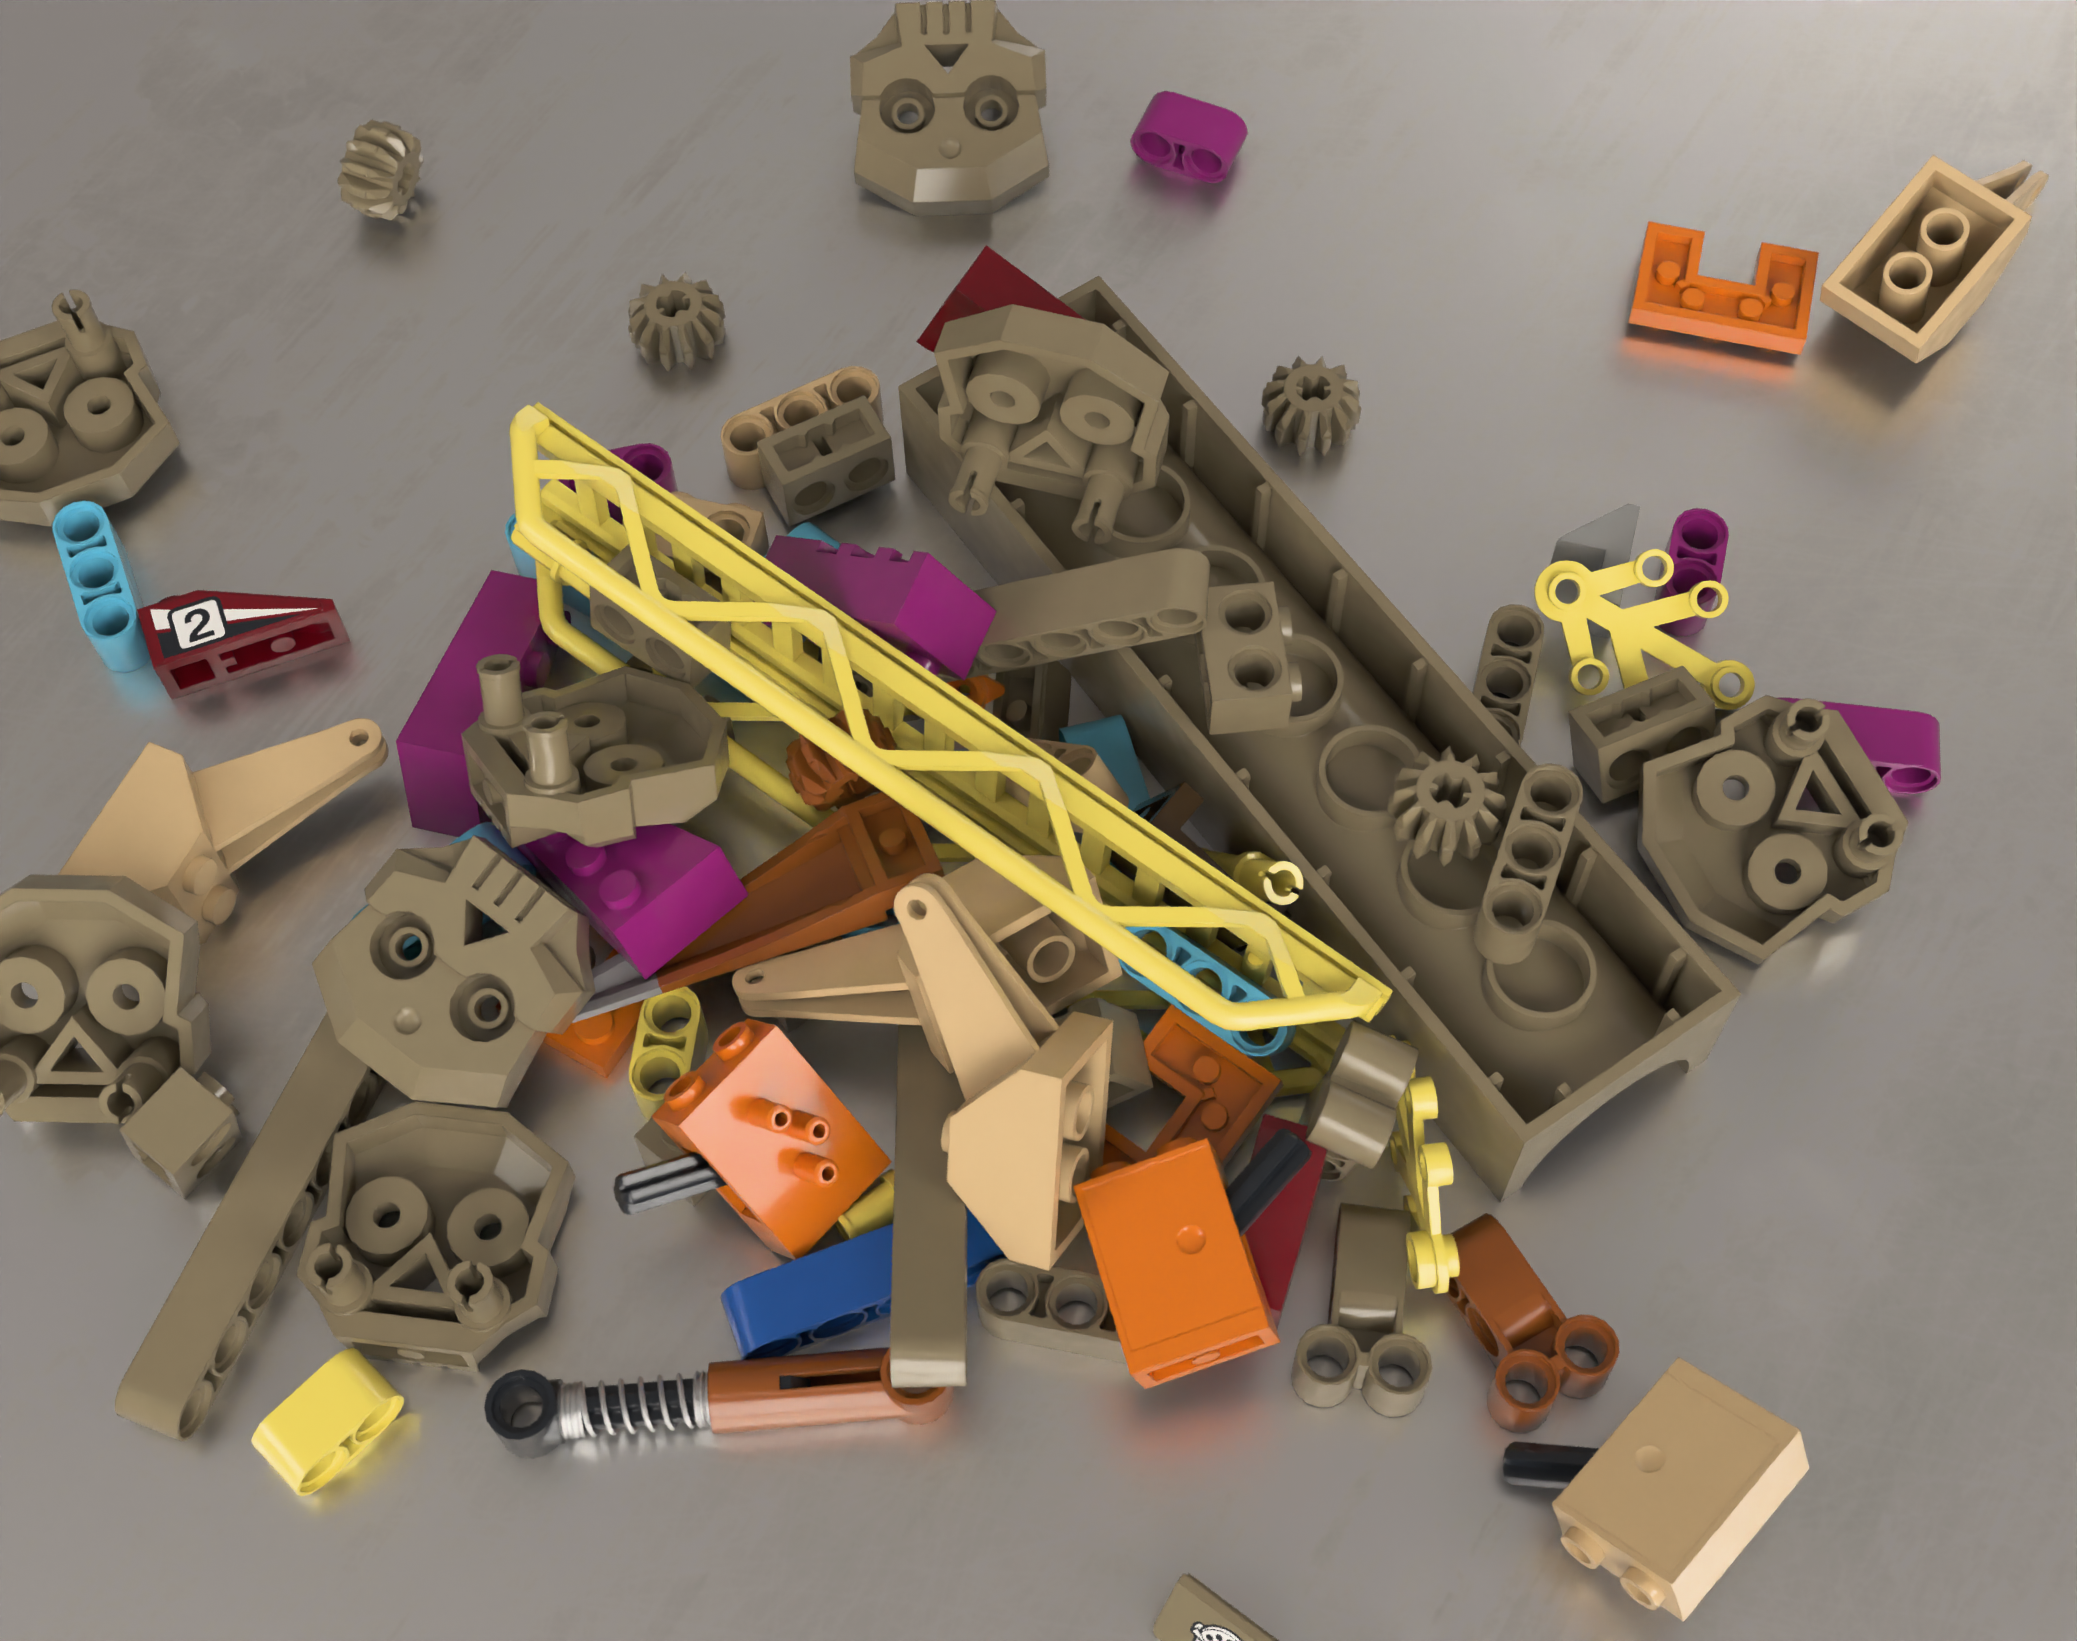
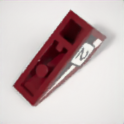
M196 590L183 595L169 596L158 603L137 609L153 668L172 700L350 642L347 630L333 599Z

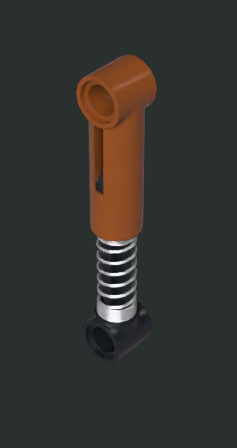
M890 1347L709 1362L707 1372L702 1370L699 1373L696 1371L691 1379H682V1374L678 1373L676 1380L663 1381V1377L659 1374L656 1382L643 1383V1378L639 1376L637 1378L638 1383L624 1384V1380L620 1377L618 1385L605 1386L604 1381L601 1379L598 1382V1387H586L583 1381L579 1383L574 1381L573 1384L568 1382L566 1384L562 1379L547 1380L546 1377L536 1371L519 1369L506 1373L494 1382L487 1393L484 1410L487 1422L509 1452L518 1457L534 1459L547 1455L558 1447L559 1444H565L569 1437L571 1439L574 1437L579 1439L580 1436L585 1438L588 1433L592 1437H596L601 1429H607L611 1435L615 1436L619 1429L624 1427L630 1433L635 1434L639 1426H646L648 1430L654 1432L659 1424H666L670 1430H674L678 1423L685 1422L691 1429L696 1424L700 1428L703 1425L706 1428L710 1425L713 1434L898 1418L908 1424L924 1425L936 1421L946 1413L953 1401L954 1386L930 1387L925 1392L918 1394L909 1393L902 1388H892ZM531 1401L543 1403L540 1416L531 1425L522 1428L511 1426L512 1415L522 1404Z

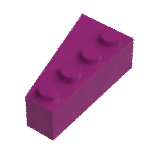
M776 535L765 557L768 561L935 676L939 673L965 680L997 611L928 552L913 551L910 560L907 561L901 559L903 554L893 548L879 547L876 554L873 555L856 544L841 543L837 550L822 540ZM762 622L772 629L771 622Z
M491 570L396 740L411 824L414 828L460 837L478 824L492 822V819L488 817L483 807L479 805L471 794L461 734L478 720L480 713L484 711L479 674H477L476 665L481 659L497 654L515 656L517 661L520 662L519 674L522 692L542 688L545 685L559 646L543 631L539 618L537 580L534 578ZM564 610L565 619L571 624V614L569 611Z
M671 824L637 826V838L601 847L585 846L562 832H557L518 846L517 848L533 864L536 871L566 901L589 917V924L645 980L749 895L720 846Z

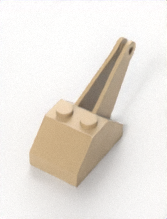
M1932 155L1822 284L1820 301L1917 364L1948 345L1983 304L2028 233L2032 216L2024 212V210L2040 194L2049 175L2040 170L2026 180L2032 169V164L2023 160L2012 167L1975 181Z
M357 718L195 772L191 771L183 755L148 742L58 875L126 876L198 921L200 945L204 944L215 927L224 923L233 911L236 895L239 892L234 871L349 786L382 766L389 753L386 740L380 727L374 721L366 718Z
M1022 855L1071 890L1061 856ZM976 858L942 877L951 886L967 910L1051 1016L1123 975L1118 957ZM1085 867L1092 893L1096 900L1103 904L1096 878ZM900 924L799 952L773 957L740 968L733 975V988L739 997L743 1011L749 1016L922 1026L933 1055L949 1074L955 1071L912 951Z
M924 873L915 877L897 893L894 900V912L912 951L965 1098V1102L958 1110H952L949 1113L942 1130L941 1148L944 1152H948L947 1182L1010 1261L1050 1270L1085 1225L1073 1186L1090 1180V1173L1103 1166L1113 1020L1073 1011L1056 1023L967 910L951 886L938 875Z

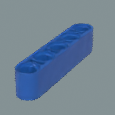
M967 1207V1287L976 1284L980 1272L989 1263L1008 1258ZM893 1223L747 1277L726 1288L721 1294L720 1299L741 1360L787 1356L890 1317Z

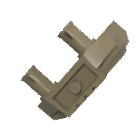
M973 0L971 3L948 1V4H943V2H926L925 5H920V2L895 3L893 15L878 36L857 54L850 56L851 99L854 112L860 115L854 164V176L857 185L914 216L992 214L1049 177V162L1039 115V109L1046 106L1045 49L1038 48L1020 35L999 11L996 0ZM943 67H952V69L947 73ZM987 109H996L1002 114L995 121H987L981 116ZM910 111L917 114L918 119L911 124H904L898 119L904 112Z
M69 290L76 308H70L63 293L53 300L51 305L52 312L58 321L0 341V520L52 527L56 514L63 507L73 502L90 501L105 508L132 498L180 444L170 422L157 404L161 392L135 332L110 326L99 321L90 298L81 290Z
M1015 304L945 322L934 351L944 385V392L938 405L939 436L942 441L960 453L963 459L954 486L948 495L949 504L957 511L965 514L972 497L975 501L971 510V516L983 515L988 509L989 498L995 481L1082 500L1077 516L1074 518L1071 526L1073 533L1077 537L1089 542L1095 523L1098 526L1095 544H1104L1110 541L1121 501L1128 498L1130 494L1156 486L1168 443L1170 416L1161 400V396L1169 371L1108 326L1098 322Z
M497 654L478 661L476 670L477 674H479L484 711L480 713L478 720L461 734L471 794L479 805L483 807L488 817L492 819L496 828L501 831V835L511 848L557 832L566 833L585 846H606L637 838V826L685 823L718 799L729 765L726 722L691 684L624 666L556 691L542 687L522 692L519 674L520 662L517 661L515 656Z
M1765 695L1720 720L1714 729L1713 738L1645 762L1639 770L1637 850L1685 928L1758 965L1817 918L1834 924L1887 893L1890 889L1895 856L1903 841V836L1909 823L1839 711L1823 709L1825 705L1816 699L1805 698L1796 703H1791ZM1727 780L1741 782L1745 788V797L1740 800L1728 798L1724 794L1723 783ZM1805 787L1821 812L1795 810ZM1778 863H1788L1795 868L1797 872L1795 883L1784 884L1776 878L1775 867Z
M473 835L470 839L444 847L397 848L364 889L366 902L369 905L340 930L312 962L337 1042L411 1100L507 1108L546 1034L549 1032L563 1035L596 992L592 968L595 967L596 955L594 949L589 945V917L483 837ZM483 913L508 932L482 940ZM415 935L421 941L422 950L417 958L409 961L403 954V944L409 937ZM495 996L500 1001L501 1013L496 1020L488 1022L482 1016L481 1007L487 998Z
M29 875L0 893V1116L5 1111L16 1122L113 1123L119 1125L120 1123H126L179 1067L193 1076L211 1054L209 1004L200 993L195 992L200 954L198 921L126 876ZM22 983L32 985L37 991L38 999L26 996L22 990ZM127 984L134 987L139 993V1001L127 998L122 990V985ZM79 1043L83 1048H75V1047H76V1045Z
M414 1101L334 1134L326 1216L310 1222L296 1275L318 1302L333 1336L347 1349H358L366 1359L388 1361L389 1359L399 1363H420L423 1366L439 1368L446 1366L449 1369L480 1372L481 1360L502 1340L538 1318H544L548 1315L559 1269L550 1251L565 1217L576 1176L570 1163L508 1112ZM392 1211L400 1212V1218L395 1225L389 1228L379 1227V1222L386 1213ZM492 1223L502 1225L500 1233L491 1240L480 1239V1233L485 1226ZM437 1278L444 1293L424 1291V1289Z

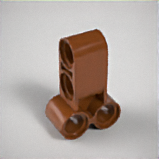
M1485 1213L1450 1233L1456 1242L1460 1271L1459 1276L1449 1278V1288L1446 1294L1497 1368L1487 1393V1407L1492 1418L1502 1428L1511 1432L1527 1433L1536 1430L1546 1421L1558 1392L1571 1398H1587L1601 1390L1619 1355V1340L1614 1329L1604 1320L1593 1315H1577L1567 1319L1509 1234L1491 1214ZM1582 1346L1589 1349L1595 1355L1598 1366L1582 1368L1574 1364L1568 1358L1565 1348ZM1512 1380H1524L1531 1383L1537 1389L1540 1400L1534 1403L1520 1402L1514 1399L1508 1392L1506 1383Z

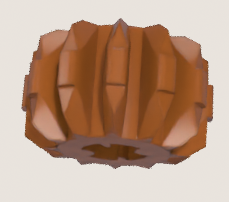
M862 709L869 735L874 745L885 750H895L897 745L889 728L884 727L879 716H872L868 709ZM841 710L835 717L828 719L851 735L844 710ZM800 733V738L792 741L786 748L788 758L785 762L790 771L788 777L797 794L800 793L806 805H813L817 811H827L834 806L840 809L842 806L861 800L871 793L881 792V790Z

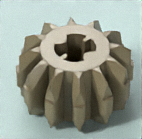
M371 119L366 125H359L355 130L354 139L346 143L347 151L344 158L340 160L342 172L337 180L338 185L342 187L340 193L343 202L361 211V214L375 219L380 217L391 221L397 214L402 215L407 208L408 200L415 197L414 189L417 182L421 180L419 169L424 162L423 156L420 154L421 144L419 139L413 137L411 133L402 130L401 126L387 121L379 122Z
M685 272L677 281H669L661 274L659 285L656 287L641 284L640 298L629 301L628 314L630 325L628 330L631 342L635 343L636 349L641 350V355L645 358L647 364L661 360L662 365L669 372L676 363L683 362L692 370L697 357L713 360L714 346L724 343L726 331L723 319L725 318V311L722 301L719 300L718 295L713 294L707 280L692 283V280Z
M1323 355L1315 365H1308L1297 356L1292 364V369L1277 366L1276 372L1272 376V382L1266 384V388L1263 389L1261 405L1264 406L1262 421L1265 425V431L1275 432L1278 448L1291 443L1296 444L1300 457L1308 447H1315L1325 456L1330 449L1331 443L1345 446L1346 441L1350 438L1351 430L1355 429L1356 424L1360 420L1361 407L1359 406L1360 390L1358 388V381L1347 379L1344 365L1331 369L1327 368Z
M1449 746L1442 752L1440 761L1437 762L1422 751L1415 758L1413 769L1402 767L1401 771L1397 773L1393 786L1395 791L1389 797L1387 812L1389 817L1396 819L1393 831L1396 835V841L1415 840L1413 852L1416 860L1425 855L1429 850L1438 852V858L1443 867L1452 861L1454 851L1472 862L1474 857L1479 855L1481 844L1491 846L1497 839L1500 830L1498 821L1503 818L1506 810L1505 796L1497 793L1499 786L1497 772L1478 773L1480 762L1477 754L1462 763L1455 761V756Z

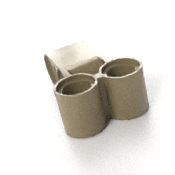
M1354 1020L1350 1022L1337 1047L1330 1069L1309 1094L1298 1123L1308 1126L1305 1136L1306 1141L1328 1150L1321 1180L1339 1181L1357 1163L1370 1169L1375 1167L1392 1133L1397 1116L1396 1107L1415 1068L1419 1053L1418 1048Z
M1340 1203L1335 1236L1328 1323L1319 1324L1308 1329L1300 1338L1291 1371L1292 1386L1297 1395L1307 1404L1319 1408L1333 1407L1343 1402L1351 1393L1352 1388L1362 1389V1395L1367 1404L1377 1413L1388 1417H1403L1413 1412L1421 1403L1433 1369L1431 1355L1425 1345L1418 1339L1402 1333L1408 1264L1406 1235L1410 1232V1211ZM1316 1355H1327L1340 1363L1343 1372L1335 1377H1323L1316 1374L1310 1368L1307 1361ZM1389 1364L1402 1366L1411 1374L1414 1383L1406 1387L1390 1385L1382 1378L1379 1368Z

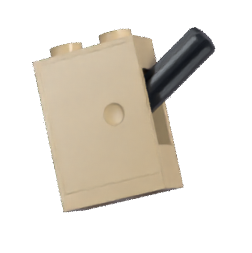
M1679 1357L1600 1448L1515 1441L1505 1448L1503 1456L1504 1478L1508 1483L1564 1489L1552 1503L1563 1533L1561 1543L1577 1561L1590 1569H1596L1599 1565L1603 1566L1620 1578L1619 1580L1623 1588L1638 1603L1650 1610H1656L1661 1606L1683 1622L1809 1470L1801 1431Z

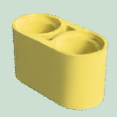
M688 987L678 988L645 999L640 1010L629 1066V1082L638 1106L647 1120H650L651 1116L665 1103L664 1094L648 1092L650 1087L662 1078L678 1079L690 1071H696L705 1062L708 1046V1028L700 1002L696 994ZM683 1017L689 1019L688 1024L678 1031L666 1032L661 1030V1027L673 1018Z
M345 1349L322 1365L260 1423L253 1434L252 1445L297 1495L305 1496L328 1483L380 1435L397 1417L404 1404V1399L358 1349Z

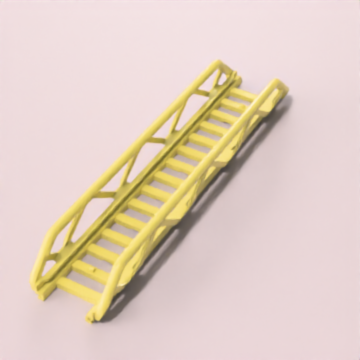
M537 402L533 407L528 404L516 413L510 424L509 437L515 518L521 534L537 549L756 702H707L720 717H730L731 721H783L955 842L931 843L940 862H971L976 858L1208 1022L1225 1030L1247 1031L1249 1038L1260 1046L1266 1045L1263 1038L1264 1030L1276 1037L1278 1027L1296 1025V1034L1288 1047L1311 1062L1310 1067L1274 1070L1270 1056H1250L1252 1060L1282 1080L1284 1086L1276 1097L1311 1093L1327 1073L1341 1038L1346 1031V1028L1334 1020L1359 1016L1369 1023L1390 999L1393 990L554 412ZM538 451L550 460H538ZM540 479H551L540 491ZM557 479H574L577 493ZM607 499L621 508L623 525L610 517ZM655 533L671 543L673 560L657 549ZM573 540H583L587 543L588 549L585 550ZM628 544L630 545L640 587L607 565ZM650 555L721 602L672 601L665 599L658 590ZM535 560L539 618L546 635L556 645L598 675L624 666L631 667L565 619L562 586L570 585L566 582L559 584L551 580L550 570ZM704 567L721 578L722 594L706 584ZM688 621H731L730 651ZM762 622H771L772 629ZM802 635L821 647L822 664L803 651ZM652 668L653 674L664 676ZM853 670L873 683V699L856 688ZM903 705L924 719V735L903 721ZM862 709H868L872 716H879L884 727L889 728L897 745L895 750H885L874 745L870 738ZM841 710H844L851 735L828 719L835 717ZM727 735L728 767L814 828L835 812L832 809L817 811L813 805H806L800 793L797 794L790 779ZM954 741L969 751H954ZM1006 776L1030 792L1028 807L1005 792ZM1070 821L1083 829L1081 844L1075 839ZM1112 850L1137 867L1135 882L1109 864ZM1022 855L1061 856L1071 890ZM1085 867L1096 878L1103 904L1099 903L1092 893ZM1165 887L1190 903L1192 907H1170L1162 901ZM1126 927H1176L1278 998L1241 1003L1227 1000L1221 996L1222 982L1213 970L1205 969L1194 977L1166 957L1167 945L1164 938L1158 932H1150L1140 939L1127 930ZM1219 927L1226 928L1247 943L1244 957L1216 939ZM1273 965L1279 982L1270 976ZM1095 990L1080 999L1102 998L1124 1009L1167 1010L1171 1004L1152 990ZM1140 1029L1142 1040L1144 1041L1148 1034Z

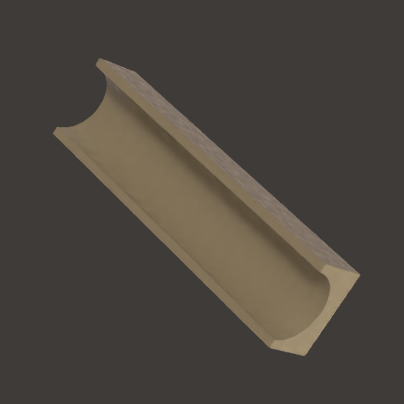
M1100 276L1093 278L1058 299L1086 320L1105 324L1169 371L1161 396V400L1170 416L1168 443L1156 486L1130 494L1128 498L1121 501L1113 526V534L1111 540L1107 543L1095 544V536L1098 530V526L1095 523L1089 542L1083 541L1073 533L1071 526L1074 518L1077 516L1082 500L995 481L989 498L988 509L983 515L971 516V510L975 501L972 497L965 514L954 509L949 504L948 495L954 486L963 459L960 453L942 441L939 436L938 405L944 392V385L938 365L899 385L906 473L997 585L1173 548L1191 549L1200 552L1208 558L1210 562L1209 587L1274 581L1278 607L1288 606L1291 614L1292 644L1285 646L1287 662H1298L1302 680V699L1291 704L1288 728L1209 735L1194 634L1059 661L1069 670L1071 676L1105 717L1122 715L1135 754L1165 791L1186 782L1204 799L1191 815L1189 821L1214 851L1235 855L1249 851H1258L1275 861L1293 863L1300 869L1303 876L1302 890L1295 888L1299 892V897L1286 909L1292 915L1290 920L1393 990L1390 999L1369 1023L1359 1016L1350 1019L1386 1035H1394L1400 1041L1409 1040L1412 1046L1418 1048L1415 1078L1431 1076L1436 1090L1438 1116L1433 1121L1500 1203L1522 1188L1534 1168L1566 1135L1622 1090L1671 1062L1676 1061L1685 1073H1688L1707 1060L1741 996L1740 991L1579 811L1541 929L1529 956L1519 963L1504 965L1488 960L1478 951L1473 939V933L1483 896L1522 780L1528 771L1537 766L1536 763ZM1246 627L1233 628L1240 632L1254 631ZM1247 682L1241 684L1244 687L1250 689H1260L1264 687L1254 682ZM1450 746L1455 756V761L1464 763L1467 759L1477 754L1480 762L1478 773L1497 772L1499 780L1497 793L1505 796L1506 810L1503 818L1498 821L1500 824L1499 834L1491 846L1481 844L1479 855L1474 857L1472 862L1454 851L1452 861L1443 867L1438 858V852L1429 850L1425 855L1416 860L1413 852L1415 840L1396 841V835L1393 832L1396 819L1389 817L1387 806L1390 795L1395 791L1393 787L1395 777L1402 767L1413 769L1414 760L1422 751L1439 762L1442 752ZM1535 803L1539 808L1545 811H1559L1555 806L1549 803ZM1515 859L1519 865L1525 868H1541L1531 859ZM1501 915L1495 917L1500 924L1506 927H1523L1517 919L1511 916Z

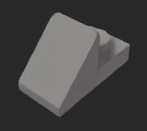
M1626 504L1565 534L1556 542L1550 565L1565 560L1575 561L1584 565L1590 572L1629 562L1640 506ZM1624 588L1600 595V597L1620 607ZM1590 620L1587 621L1589 634L1605 638L1610 637L1608 630Z

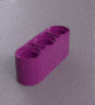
M1778 697V699L1785 700L1791 703H1796L1797 701L1802 700L1798 698ZM1820 701L1825 705L1823 709L1839 711L1889 792L1918 794L1930 791L1940 784V727L1935 717L1918 711Z

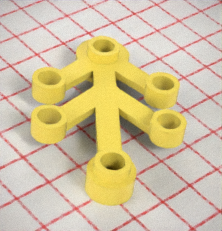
M1652 549L1642 552L1635 561L1590 572L1584 565L1575 561L1565 560L1553 563L1546 567L1538 576L1534 587V598L1539 610L1547 618L1561 623L1572 665L1569 671V683L1577 693L1596 695L1606 688L1609 681L1607 667L1603 662L1594 658L1587 618L1609 631L1623 689L1648 680L1641 653L1642 650L1674 669L1684 666L1715 702V708L1733 710L1745 705L1753 695L1755 681L1750 669L1743 663L1735 660L1714 662L1654 628V626L1692 616L1706 619L1721 615L1727 608L1729 601L1725 587L1716 581H1702L1695 584L1689 592L1621 609L1600 597V595L1637 583L1645 587H1658L1667 583L1673 575V561L1666 552ZM1652 556L1659 558L1664 565L1662 576L1655 581L1646 578L1642 571L1644 561ZM1564 579L1574 582L1578 589L1576 599L1570 604L1560 602L1555 594L1557 584ZM1706 587L1713 589L1718 596L1717 606L1710 612L1702 610L1697 604L1698 593ZM1588 664L1596 667L1600 674L1598 684L1591 689L1582 687L1578 682L1579 670ZM1727 673L1735 674L1740 680V689L1732 697H1726L1719 689L1720 679Z
M1403 1040V1041H1402V1042H1405V1043L1411 1045L1410 1042H1409V1040ZM1414 1068L1408 1085L1396 1107L1399 1131H1393L1390 1135V1153L1395 1171L1400 1173L1411 1194L1404 1195L1403 1210L1410 1211L1411 1213L1410 1232L1406 1235V1252L1412 1282L1416 1289L1431 1288L1434 1294L1447 1293L1449 1278L1459 1276L1460 1271L1455 1239L1452 1234L1442 1235L1438 1191V1186L1452 1185L1453 1167L1446 1142L1425 1144L1423 1120L1437 1118V1095L1431 1076L1415 1078Z

